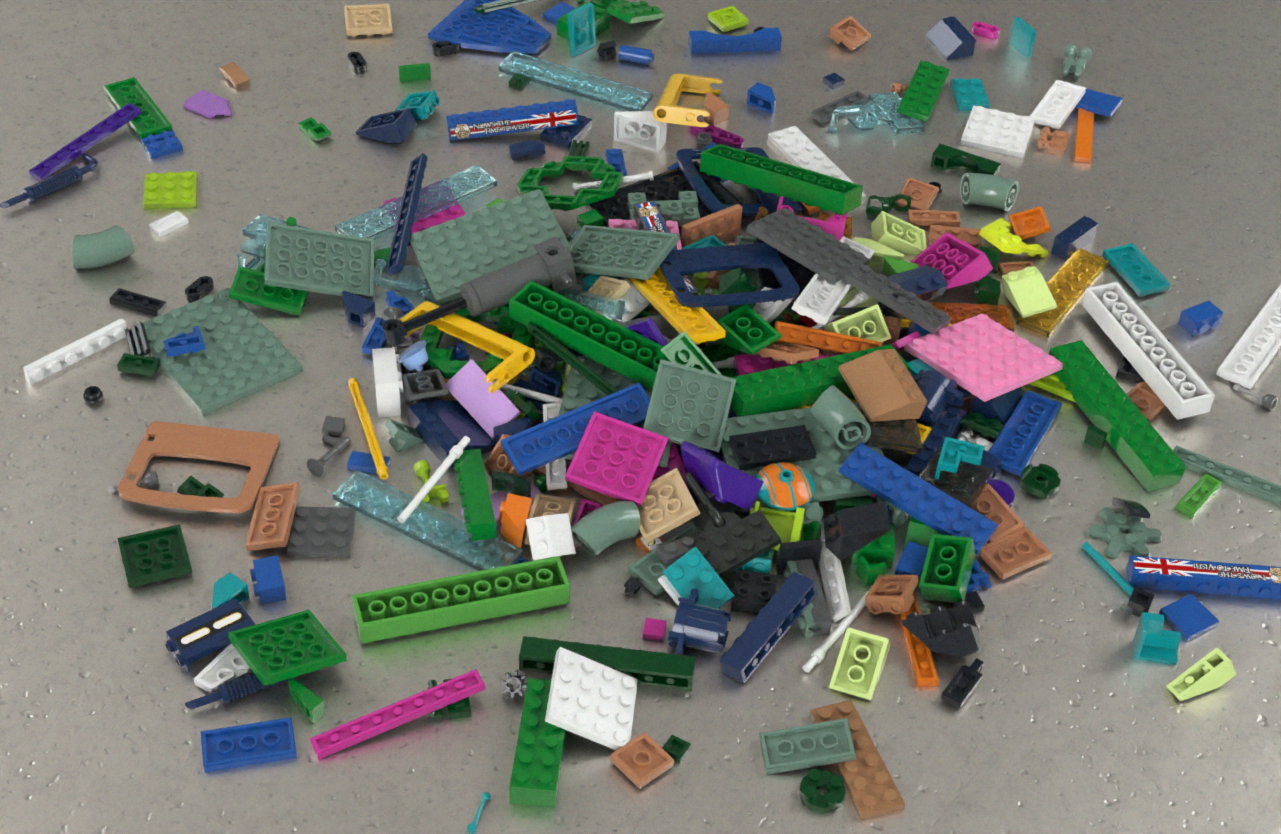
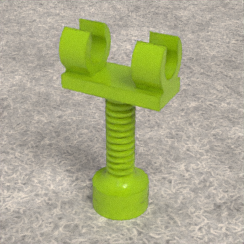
M421 460L414 465V470L418 477H422L425 485L430 479L429 473L431 468L428 461ZM445 484L434 486L421 501V507L430 506L428 503L429 499L439 497L441 503L449 502L447 498L449 494Z

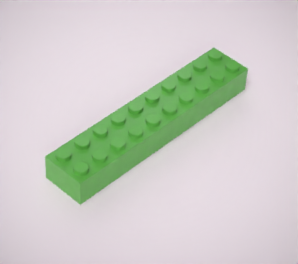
M560 556L355 594L352 595L353 613L360 641L363 644L570 603V584Z

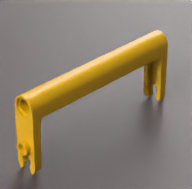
M673 74L653 111V117L655 120L664 123L696 127L709 126L707 122L697 121L698 115H710L707 110L676 106L683 91L702 94L711 92L713 95H718L722 91L719 89L713 90L710 85L711 83L721 84L723 81L710 77Z
M425 301L399 320L405 322L441 306ZM451 313L427 323L435 325L437 329L504 360L485 376L487 383H491L497 378V381L488 387L489 393H493L528 367L535 358L534 349L456 313ZM422 326L415 328L411 331H408L407 336H405L404 339L412 333H414L419 328H421Z

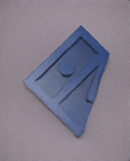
M194 326L193 332L187 335L182 332L175 337L163 341L167 357L205 350L199 326Z

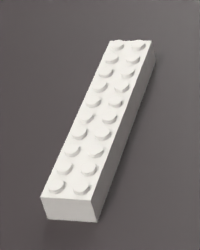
M1114 282L1086 288L1082 306L1174 417L1178 420L1210 412L1215 397L1213 392L1120 284Z

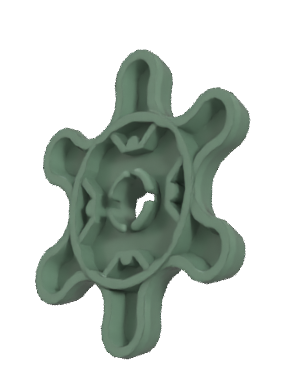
M1104 507L1099 513L1100 518L1105 524H1093L1087 529L1089 537L1103 539L1108 543V547L1105 548L1104 552L1107 557L1112 559L1118 558L1123 551H1129L1135 556L1150 557V551L1144 544L1148 542L1159 543L1162 540L1161 531L1147 528L1143 523L1144 518L1126 516L1122 513L1116 514L1109 507ZM1126 530H1128V534L1121 533L1122 531L1126 532Z

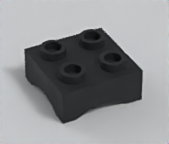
M737 569L733 589L735 597L732 598L731 611H753L759 613L760 609L765 607L770 601L771 596L776 592L778 575Z

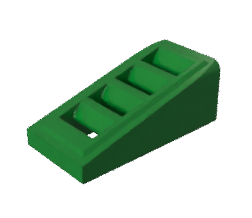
M290 678L288 680L290 695L311 722L316 723L325 715L324 699Z

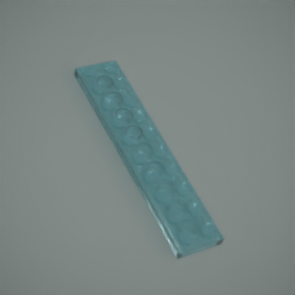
M515 51L498 66L499 71L507 75L522 74L534 83L627 111H642L653 99V93Z
M475 165L422 188L419 194L414 222L497 187V180L479 165ZM402 197L335 225V231L339 234L374 240L394 232Z
M358 470L333 493V500L350 508H355L356 511L478 571L513 565L519 557H523L522 549L499 538L472 541L471 533H467L464 521L421 501L404 523H400L397 518L414 497Z

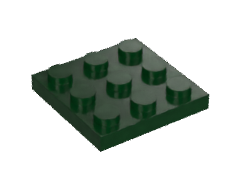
M180 524L117 538L129 588L192 574Z

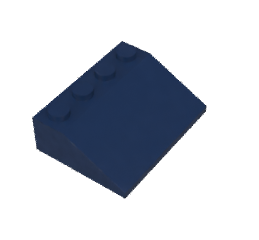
M423 400L408 406L410 426L419 433L425 444L441 463L448 457L451 448L457 445L464 436L469 437L470 442L463 451L480 449L481 455L492 451L496 446L495 441L469 412L459 404L458 400ZM454 462L451 464V466H450L448 469L454 467Z

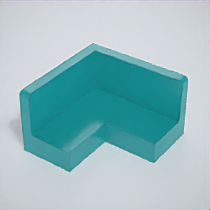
M945 437L935 479L939 480L941 470L957 473L960 461L980 465L985 446Z
M1142 612L1133 639L1134 659L1176 665L1178 662L1177 649L1181 640V632L1163 630L1164 615Z

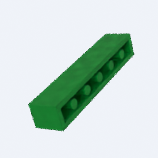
M481 450L463 451L460 458L454 461V467L461 496V505L464 508L463 515L466 531L471 533L472 541L497 538L496 522Z

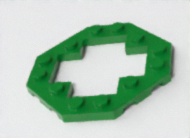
M566 156L563 157L561 162L551 161L542 164V168L533 167L527 169L517 183V190L523 195L540 189L551 210L569 211L614 196L623 182V174L616 172L615 168L609 163L605 164L601 157ZM564 169H570L571 171L586 170L591 172L592 179L602 180L597 189L581 188L576 196L548 195L549 186H537L544 176H550L551 178L560 177Z
M505 305L477 317H472L466 308L454 312L471 321L499 322L497 326L498 333H513V340L528 347L531 346L533 336L526 329L525 325L509 317V308ZM428 324L425 326L420 341H426L425 349L429 359L427 363L434 369H440L444 378H452L469 361H452L454 356L453 349H438L444 332L437 329V326ZM488 353L486 361H475V363L488 374L504 360Z

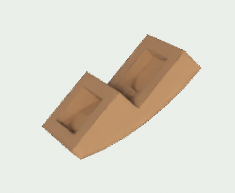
M232 62L219 67L226 80H230L235 89L250 83L246 73L236 63Z

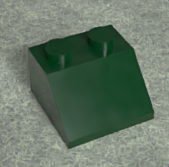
M741 268L720 276L718 295L756 292L757 290L751 286L748 275L743 273ZM756 303L747 305L753 308L756 305ZM745 304L727 306L729 313Z

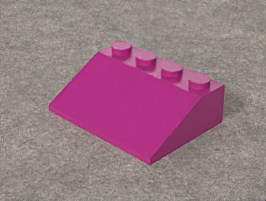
M947 232L911 261V263L918 264V267L928 265L940 270L949 285L947 289L980 280L993 269L985 253Z

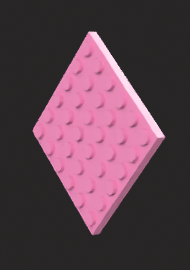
M979 314L943 328L934 334L930 333L914 339L913 342L904 347V350L950 380H955L959 386L984 402L1060 371L1063 365L1054 356H1050L1042 351L1041 348L1032 345L1028 340L1019 337L1013 331L1006 329L985 314Z

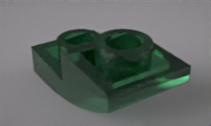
M492 472V491L511 492V494L531 498L530 481L506 472Z

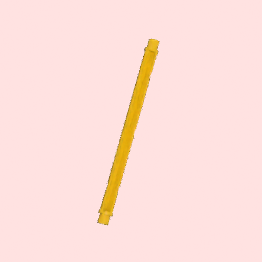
M350 378L348 381L349 389L351 390L376 466V472L380 479L385 480L389 477L388 467L381 453L362 396L360 384L356 378Z

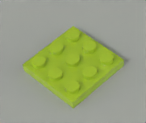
M197 171L145 174L144 210L196 207Z

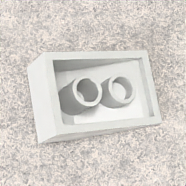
M653 111L615 112L614 141L659 152L666 143L667 123L655 120Z

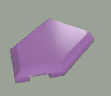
M202 89L186 100L183 108L207 118H215V115L222 114L232 116L229 100Z

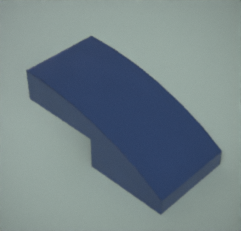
M525 141L509 145L513 160L525 155H529L530 159L546 154L543 141Z

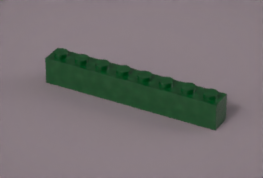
M523 636L519 654V670L553 674L556 651L562 647L636 678L639 685L692 691L695 668L694 656Z

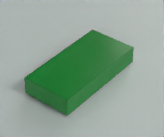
M430 63L398 66L400 82L431 79Z

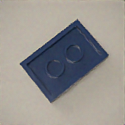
M578 115L579 125L544 129L540 133V139L569 149L572 146L573 140H578L592 125V119Z

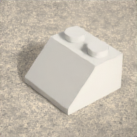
M568 513L526 519L533 561L576 554Z

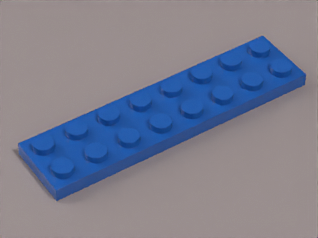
M637 383L502 439L501 446L520 476L576 452L594 412L634 426L644 423L650 398L641 384Z
M861 442L839 468V473L940 534L973 538L976 549L975 555L979 554L997 530V523Z

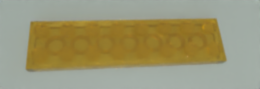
M1077 248L1047 283L1057 308L1025 318L1020 315L1017 318L1016 324L1049 338L1085 295L1086 288H1090L1109 265V260L1087 252L1084 249Z

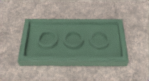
M848 718L759 733L767 775L856 760Z

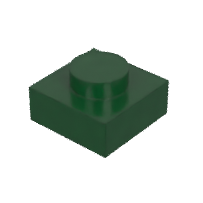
M515 74L509 80V87L523 91L530 83V77Z

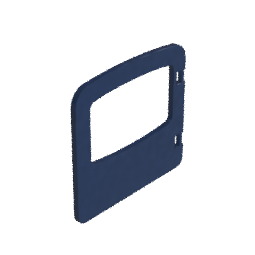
M759 147L736 148L769 158L766 152ZM709 148L678 150L676 160L688 182L707 208L715 213L734 206L720 203L705 184L692 162V159H701V154L695 153H701ZM756 188L753 190L761 204H739L742 206V216L770 215L777 211L780 197L774 193H765L761 189ZM783 198V205L790 206L794 210V214L803 213L804 206L800 201L794 202L790 198Z
M767 243L671 250L660 264L661 271L674 292L677 301L687 307L730 306L770 301L776 302L778 300L784 302L785 299L795 298L800 293L799 285L775 248ZM737 268H769L782 288L735 294L692 295L681 275Z

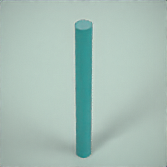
M1085 542L1082 548L1131 596L1134 588L1088 542Z

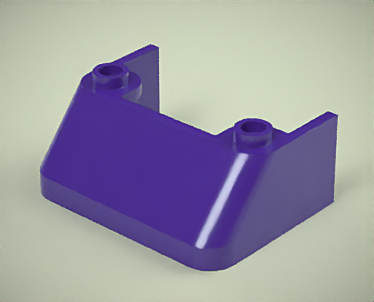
M684 440L680 448L685 475L688 472L692 473L700 486L715 495V500L723 504L728 501L750 511L764 481L724 463L721 456Z

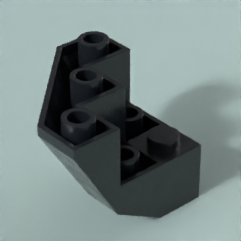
M966 601L953 604L954 608L943 609L942 606L930 610V614L919 615L918 612L906 615L907 619L901 621L904 627L933 652L963 657L982 651V641L974 608L971 603L966 604Z

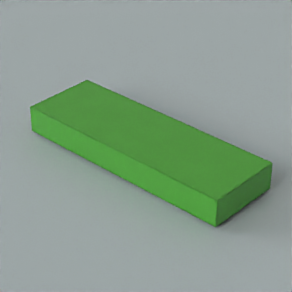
M1205 473L1177 503L1175 509L1194 518L1221 488L1223 482Z

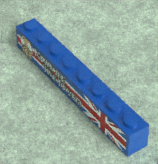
M575 99L446 116L450 141L579 125Z
M1130 555L1126 567L1127 580L1133 588L1281 599V567Z

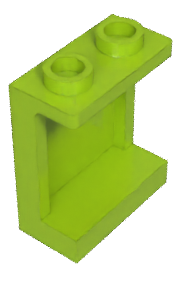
M756 501L755 508L751 507L750 515L760 509L781 538L782 543L800 541L805 514L804 508L797 507L796 513L761 507L759 501ZM780 544L772 548V550L779 551Z

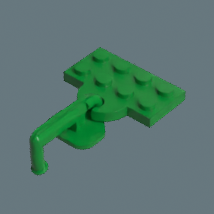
M577 0V2H585V1H586V0ZM590 0L592 4L607 9L606 13L629 24L662 19L665 12L660 11L659 7L650 6L646 1Z
M289 217L286 220V224L295 226L297 221L295 218ZM266 244L263 250L264 257L266 252ZM265 263L260 265L257 270L238 267L229 292V298L298 316L301 315L308 291L264 285Z

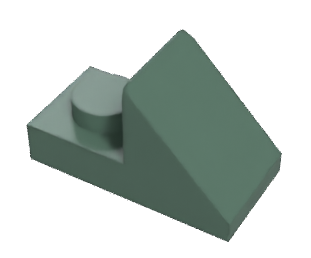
M388 419L384 424L389 430L388 433L392 436L389 439V443L396 452H401L424 441L412 427L392 419Z

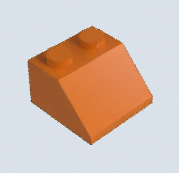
M508 493L506 501L502 500L498 523L501 524L500 533L515 553L520 554L532 498Z

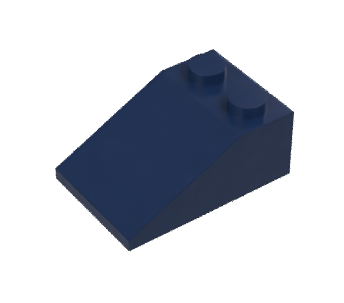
M406 108L371 116L355 133L358 136L389 144L395 142L399 144L406 140V137L413 132L417 124L410 109Z

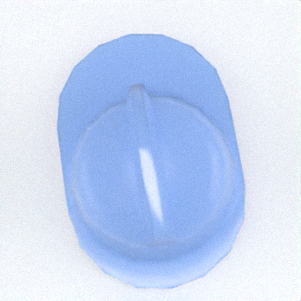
M418 341L409 346L401 354L399 363H402L409 371L416 369L418 372H421L423 365L429 360L425 349L426 341Z

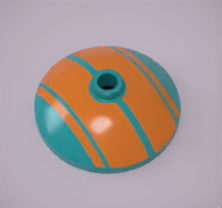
M783 462L765 466L756 475V478L764 481L757 496L763 503L772 508L785 511L796 510L797 507L802 508L806 506L814 496L815 483L813 478L806 470L797 465Z

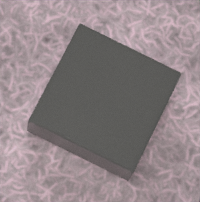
M326 416L322 427V434L342 436L346 423L345 418Z

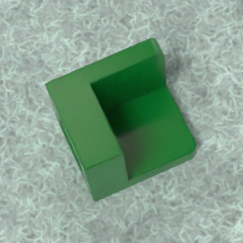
M859 556L856 573L867 587L873 585L879 575H885L887 565L885 562L876 564L874 561L868 563L864 556Z

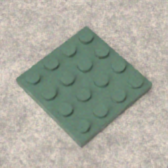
M660 359L643 429L669 438V442L682 445L685 440L714 454H718L736 379Z

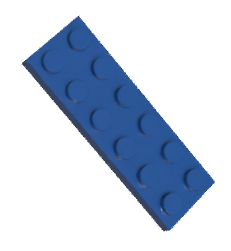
M1028 390L1025 392L989 451L990 454L1002 461V470L1021 477L1023 469L1029 464L1058 415L1062 403Z

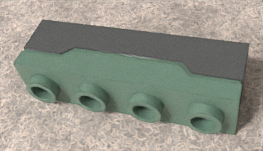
M812 559L787 561V569L783 572L784 580L789 578L793 572H796L815 581L817 590L816 597L798 617L799 629L803 630L805 638L830 635L832 620Z

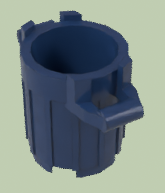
M920 369L917 376L911 375L928 401L920 418L911 419L912 421L932 427L941 416L947 404L963 406V393L955 389L957 386L955 380H949L943 374L931 370L924 371Z
M696 588L690 591L689 599L678 598L680 603L676 612L673 630L669 631L668 640L671 641L668 645L676 647L675 654L683 655L685 646L717 653L723 652V648L726 645L729 632L727 631L728 621L731 622V613L696 604L699 600V591Z

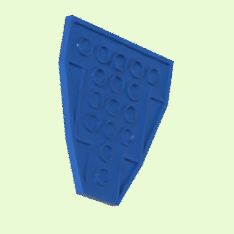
M464 0L428 33V39L435 42L449 41L452 42L453 46L461 44V48L537 54L551 40V33L532 18L513 7L483 14H476L474 12V7L499 0Z

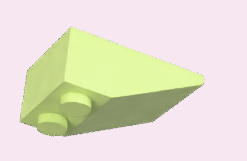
M884 211L871 224L872 240L902 254L919 255L927 248L925 230Z
M1035 266L1002 275L1004 295L1023 318L1057 308L1042 274Z
M847 627L829 689L871 701L890 650L889 639Z

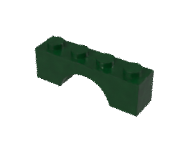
M939 144L932 154L930 167L945 172L950 169H964L971 173L999 176L1001 163Z
M979 247L978 250L986 254L993 269L985 277L973 282V285H976L974 286L973 296H976V304L998 306L1001 293L1000 281L989 275L995 274L998 271L1000 250Z

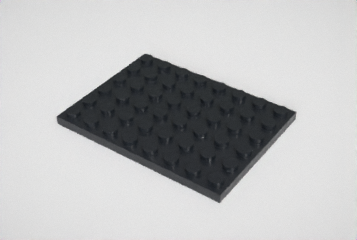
M697 161L693 162L701 178L720 203L724 205L743 204L717 179L700 171V164ZM677 167L653 176L654 180L652 181L650 179L642 180L619 188L614 196L586 205L585 207L589 211L595 209L604 218V226L608 227L609 219L630 220L628 193H645L647 201L679 200V192L694 191L681 168ZM697 195L700 218L713 214ZM755 215L742 216L741 225L753 221ZM678 227L681 240L682 227Z

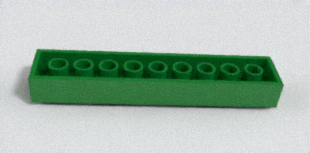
M722 144L701 152L700 171L705 172L709 176H718L722 180L734 181L735 184L748 185L749 188L761 189L762 192L774 193L778 197H787L791 201H800L807 206L820 207L821 210H830L838 215H844L861 206L862 185Z
M533 281L528 282L509 300L510 318L525 326L531 322L535 326H539L557 342L651 390L653 389L659 361L662 359L657 353L664 346Z
M1080 340L1050 348L1049 355L1054 356L1063 363L1062 370L1053 374L1060 379L1059 382L1066 386L1065 389L1071 392L1074 401L1094 426L1108 433L1106 441L1145 490L1151 492L1180 483L1186 466L1085 343Z
M889 344L731 377L736 379L730 407L738 417L790 410L805 405H813L820 395L832 385L836 386L847 397L854 396L838 370L839 365L877 350L895 348ZM898 353L899 357L901 358V360L903 361L904 365L906 366V368H907L908 371H909L910 366L906 363V361H905V360L900 356V354Z

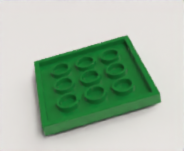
M310 610L228 632L229 641L264 686L346 661V653Z

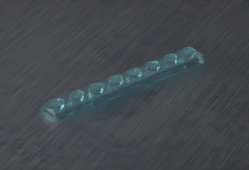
M570 287L558 292L560 295L602 316L622 320L625 313V301Z

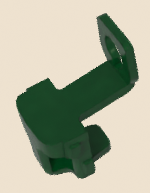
M897 194L892 197H878L872 195L868 198L866 204V215L870 218H877L882 211L889 214L892 208L897 211L908 212L911 206V196ZM905 199L907 205L900 207L895 201ZM871 200L880 201L882 206H871Z

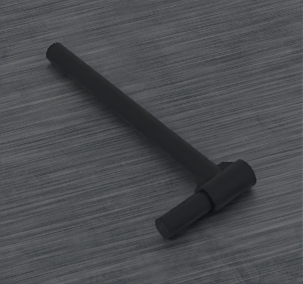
M881 302L877 303L884 316L900 318L888 306ZM868 307L837 308L833 315H851Z

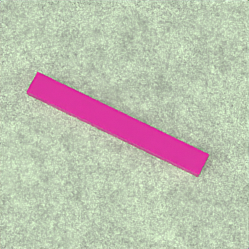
M477 669L314 736L310 738V741L319 760L481 692L486 687Z

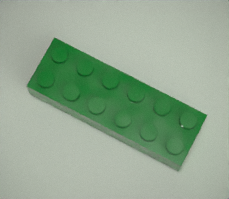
M528 678L509 786V801L513 804L556 807L567 730L545 722L551 680Z

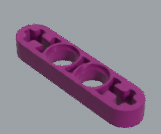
M711 124L706 127L688 126V131L697 136L702 132L709 133L712 142L732 148H743L744 139L736 134Z

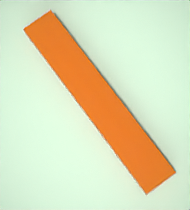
M1079 107L1077 111L1074 161L1091 164L1094 113Z
M779 321L775 323V330L782 335V338L777 340L779 342L797 344L839 354L880 347L883 343Z
M914 590L912 593L914 602L908 612L899 613L898 616L916 686H938L939 679L931 650L904 627L901 622L907 619L906 615L914 612H918L919 615L921 614Z

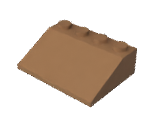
M895 349L877 350L838 367L869 422L920 418L928 401Z

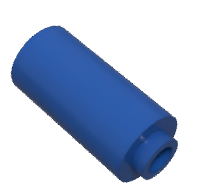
M621 45L618 59L649 65L650 62L653 63L654 53L650 49Z

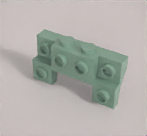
M696 191L679 192V200L655 201L657 207H660L662 218H665L666 221L678 222V227L700 219ZM628 193L630 220L634 219V203L647 201L645 193Z

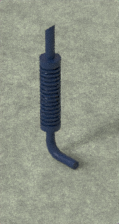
M83 154L82 159L90 163L80 169L74 166L23 188L21 195L0 203V207L8 208L24 200L31 203L81 181L84 174L97 168L98 161L88 154Z
M251 673L247 677L243 676V679L240 677L238 680L234 679V682L231 680L230 684L226 682V685L224 683L217 685V692L185 703V706L189 709H196L218 700L226 704L230 700L234 701L235 699L238 700L239 697L243 698V695L246 697L247 694L252 695L256 691L260 692V689L263 691L264 688L268 689L273 687V685L277 686V683L280 685L281 682L285 683L286 681L283 680L264 686L257 676Z

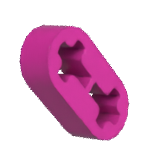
M983 22L972 23L971 32L973 34L989 39L998 38L1000 31L998 27Z

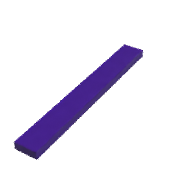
M128 103L30 169V175L40 181L46 179L140 115L141 109Z

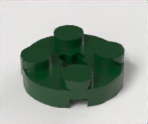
M1033 464L1026 466L1020 478V487L1023 490L1038 496L1040 499H1047L1058 491L1061 479H1059L1058 472L1054 468L1045 464H1039V466L1032 467Z
M811 769L804 776L799 789V796L805 802V806L817 813H829L831 809L840 808L846 793L844 780L841 776L818 769ZM818 789H825L827 792L819 794Z

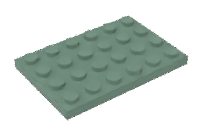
M268 222L264 285L342 296V292L345 290L372 301L374 296V239Z
M584 225L569 242L574 253V257H572L574 270L577 273L649 280L677 244L679 235L677 233Z

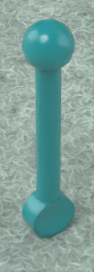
M488 792L482 794V801L474 820L467 827L470 834H474L477 831L476 824L486 801L491 797Z

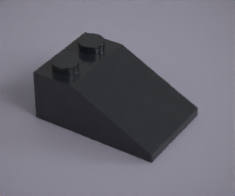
M885 501L841 509L828 515L823 520L825 546L840 561L891 531L888 507Z

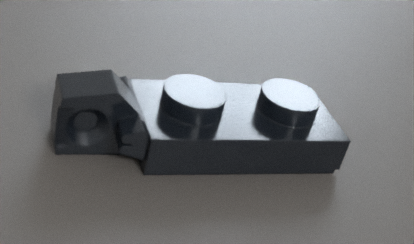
M976 658L970 667L963 665L942 692L941 699L960 709L980 683L983 674L980 672L983 669L984 662Z

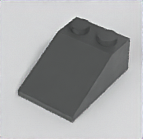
M440 369L402 375L404 395L407 403H418L421 400L427 399L438 400L440 397H445L448 394Z

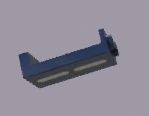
M233 599L166 631L167 641L164 643L169 653L173 652L177 665L183 667L188 673L192 671V662L232 644L229 641L228 632L256 624L238 600Z

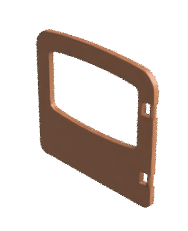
M160 421L152 422L148 426L145 436L141 440L126 470V474L118 486V493L126 501L161 507L223 513H242L248 511L255 504L260 487H262L279 446V437L268 433ZM149 437L154 438L153 441H148ZM155 456L205 459L251 467L240 495L236 498L184 495L138 487L150 459ZM130 475L136 476L134 480H128Z

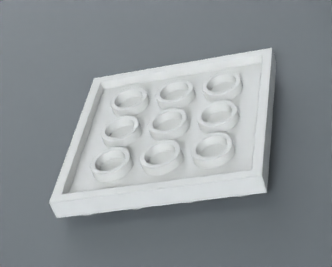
M973 106L960 145L1024 158L1035 120L1029 116H1020L996 109H987L982 106Z
M560 647L556 651L545 722L611 749L618 750L630 742L638 679Z

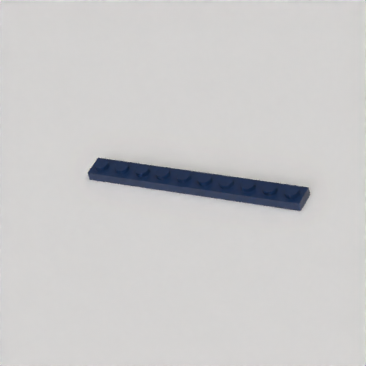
M424 153L413 159L410 163L385 273L389 276L399 273L404 268L409 238L412 233L411 229L427 166L428 157Z

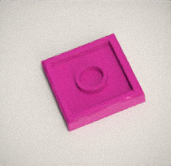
M916 331L895 341L891 345L897 352H900L904 349L905 345L921 336Z

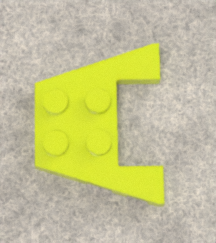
M1002 218L983 227L979 233L980 236L1005 253L1021 255L1022 252H1025L1029 256L1040 254L1041 258H1046L1049 253L1039 244L1026 245L1019 236L1011 234L1010 229L1012 225Z

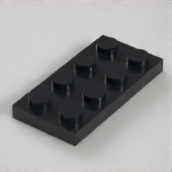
M805 425L729 436L728 441L739 470L764 467L774 463H790L816 459L817 454Z

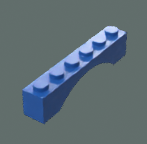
M763 28L751 34L738 36L718 35L698 30L689 31L688 46L691 54L781 50L782 41L779 28Z

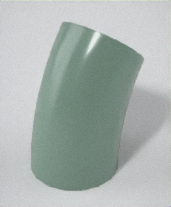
M965 173L960 182V196L963 204L987 206L1004 211H1009L1012 208L1019 190L1018 181L990 174Z
M117 225L93 234L75 235L72 252L74 269H89L110 265L132 255L135 248L128 234Z
M834 385L830 386L820 395L810 410V414L824 426L836 444L842 449H855L860 442L865 444L870 437L871 428L863 414Z
M624 500L607 504L592 511L571 527L572 536L592 555L598 556L610 545L621 540L631 539L637 535L640 528L639 510L633 501Z

